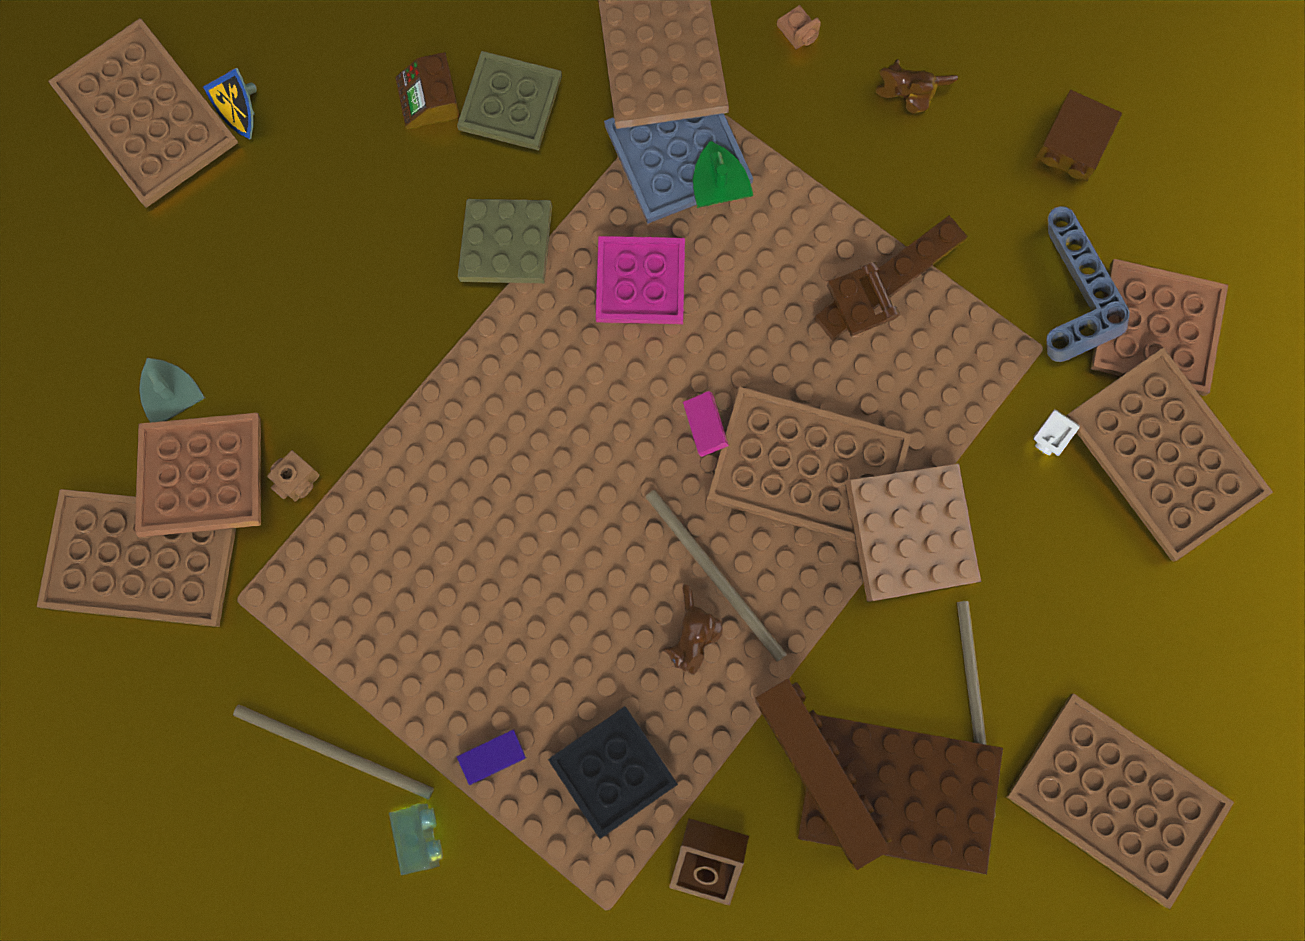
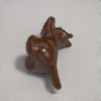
M896 59L888 68L884 67L880 70L884 84L878 85L875 91L883 98L903 97L906 101V109L910 113H921L929 109L930 101L934 97L937 87L951 85L958 80V76H934L933 73L925 70H905L900 66L899 59Z
M683 584L682 589L686 613L683 618L681 638L675 646L665 647L664 652L669 655L676 668L688 671L694 675L703 662L704 647L707 644L716 643L720 639L723 629L722 623L718 618L694 606L693 592L689 585Z

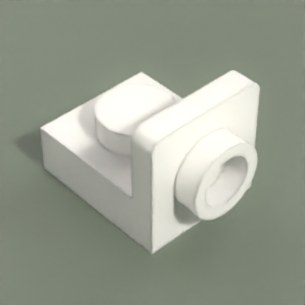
M1054 409L1039 431L1035 433L1033 440L1037 442L1035 446L1049 456L1052 452L1059 456L1078 431L1080 425Z

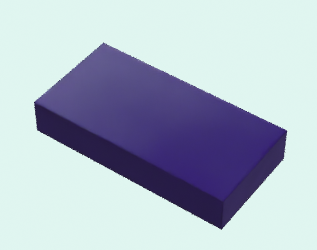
M511 730L456 756L469 785L527 758L515 730Z

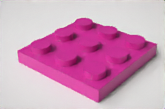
M598 236L596 322L683 324L685 238Z

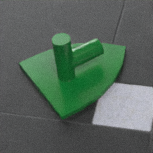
M710 141L701 152L694 170L693 189L697 208L752 197L751 183L742 164L727 149Z

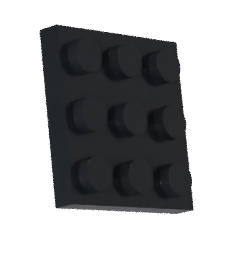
M626 706L548 759L599 839L678 785Z

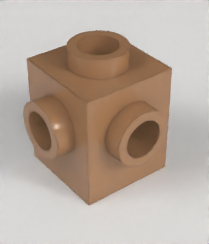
M291 450L284 459L280 458L272 465L271 472L267 477L274 482L270 488L281 498L285 499L289 496L296 502L299 498H304L310 493L313 488L312 484L320 475Z

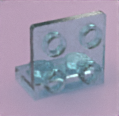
M416 804L410 808L390 812L389 816L401 875L440 866L439 859H443L440 841H435L432 829L436 827L434 810L428 809L427 804Z

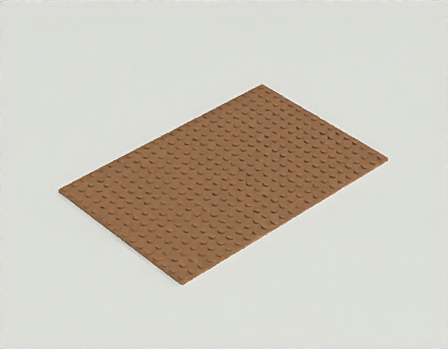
M725 115V118L753 177V183H751L752 197L697 208V205L647 224L622 164L617 157L549 236L545 284L509 283L237 598L238 603L604 910H610L760 717L762 713L755 703V697L791 677L864 582L856 542L707 501L721 449L703 457L698 454L683 402L710 391L714 396L725 435L739 387L909 433L912 436L902 472L955 464L1043 350L1040 343L934 266H931L890 297L893 306H897L900 312L899 317L852 337L847 330L832 341L815 321V316L834 302L827 286L828 281L861 269L872 262H876L878 267H881L907 246L727 115ZM598 236L685 238L683 324L596 322ZM880 306L874 309L875 314L883 312ZM653 490L658 493L785 651L786 656L778 662L775 660L646 499L647 494ZM683 584L689 585L692 590L694 606L718 618L722 623L723 629L722 635L716 643L707 644L704 647L703 662L694 675L688 671L676 668L669 655L664 652L665 647L675 646L681 638L682 623L686 613L682 589ZM626 706L678 785L599 839L548 759ZM511 730H515L527 758L469 785L456 756Z

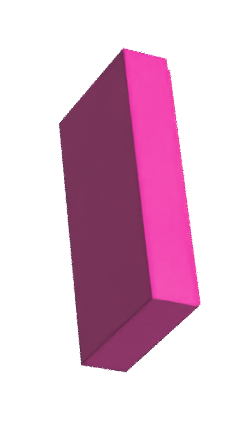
M710 391L683 402L696 448L701 457L729 446L714 396Z

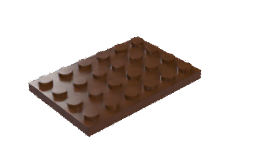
M818 715L823 724V727L819 729L825 740L828 738L832 739L840 753L836 759L842 768L848 766L857 781L852 786L858 796L864 794L874 809L870 816L875 824H883L891 838V841L887 843L891 850L885 853V856L987 875L1003 753L1002 747ZM805 789L798 839L840 847L807 789Z

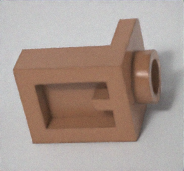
M800 5L777 20L778 28L796 50L804 44L806 46L810 45L819 35L820 20L818 18L811 20Z

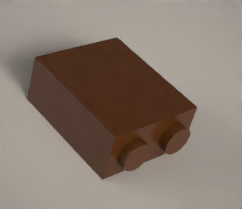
M1070 89L1036 158L1042 160L1047 166L1057 167L1068 172L1073 178L1088 181L1096 170L1122 113Z

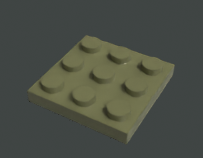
M481 51L457 124L458 130L539 151L562 79V71Z
M467 199L458 269L460 282L545 284L552 214L551 200Z

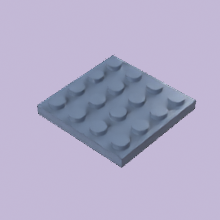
M724 113L616 129L614 118L604 121L605 128L647 224L697 205L693 189L694 170L701 152L710 141L724 147L733 154L746 170L750 183H753L752 174Z

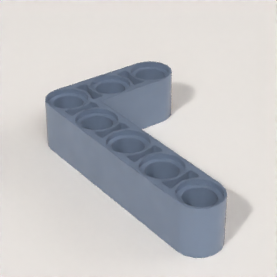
M1060 206L1054 208L1049 213L1048 233L1091 312L1058 326L1049 332L1046 340L1047 354L1056 362L1067 361L1121 336L1128 328L1130 314L1126 303L1074 212L1070 208ZM1062 221L1066 222L1068 225L1065 227H1057L1054 224ZM1075 244L1081 246V249L1072 251L1067 247ZM1091 268L1095 272L1088 275L1082 273L1081 270ZM1102 291L1106 292L1109 296L1100 299L1095 297L1094 294ZM1116 315L1123 320L1119 323H1112L1107 318ZM1090 328L1095 333L1091 336H1084L1080 331ZM1064 341L1068 345L1065 348L1057 349L1053 346V343Z

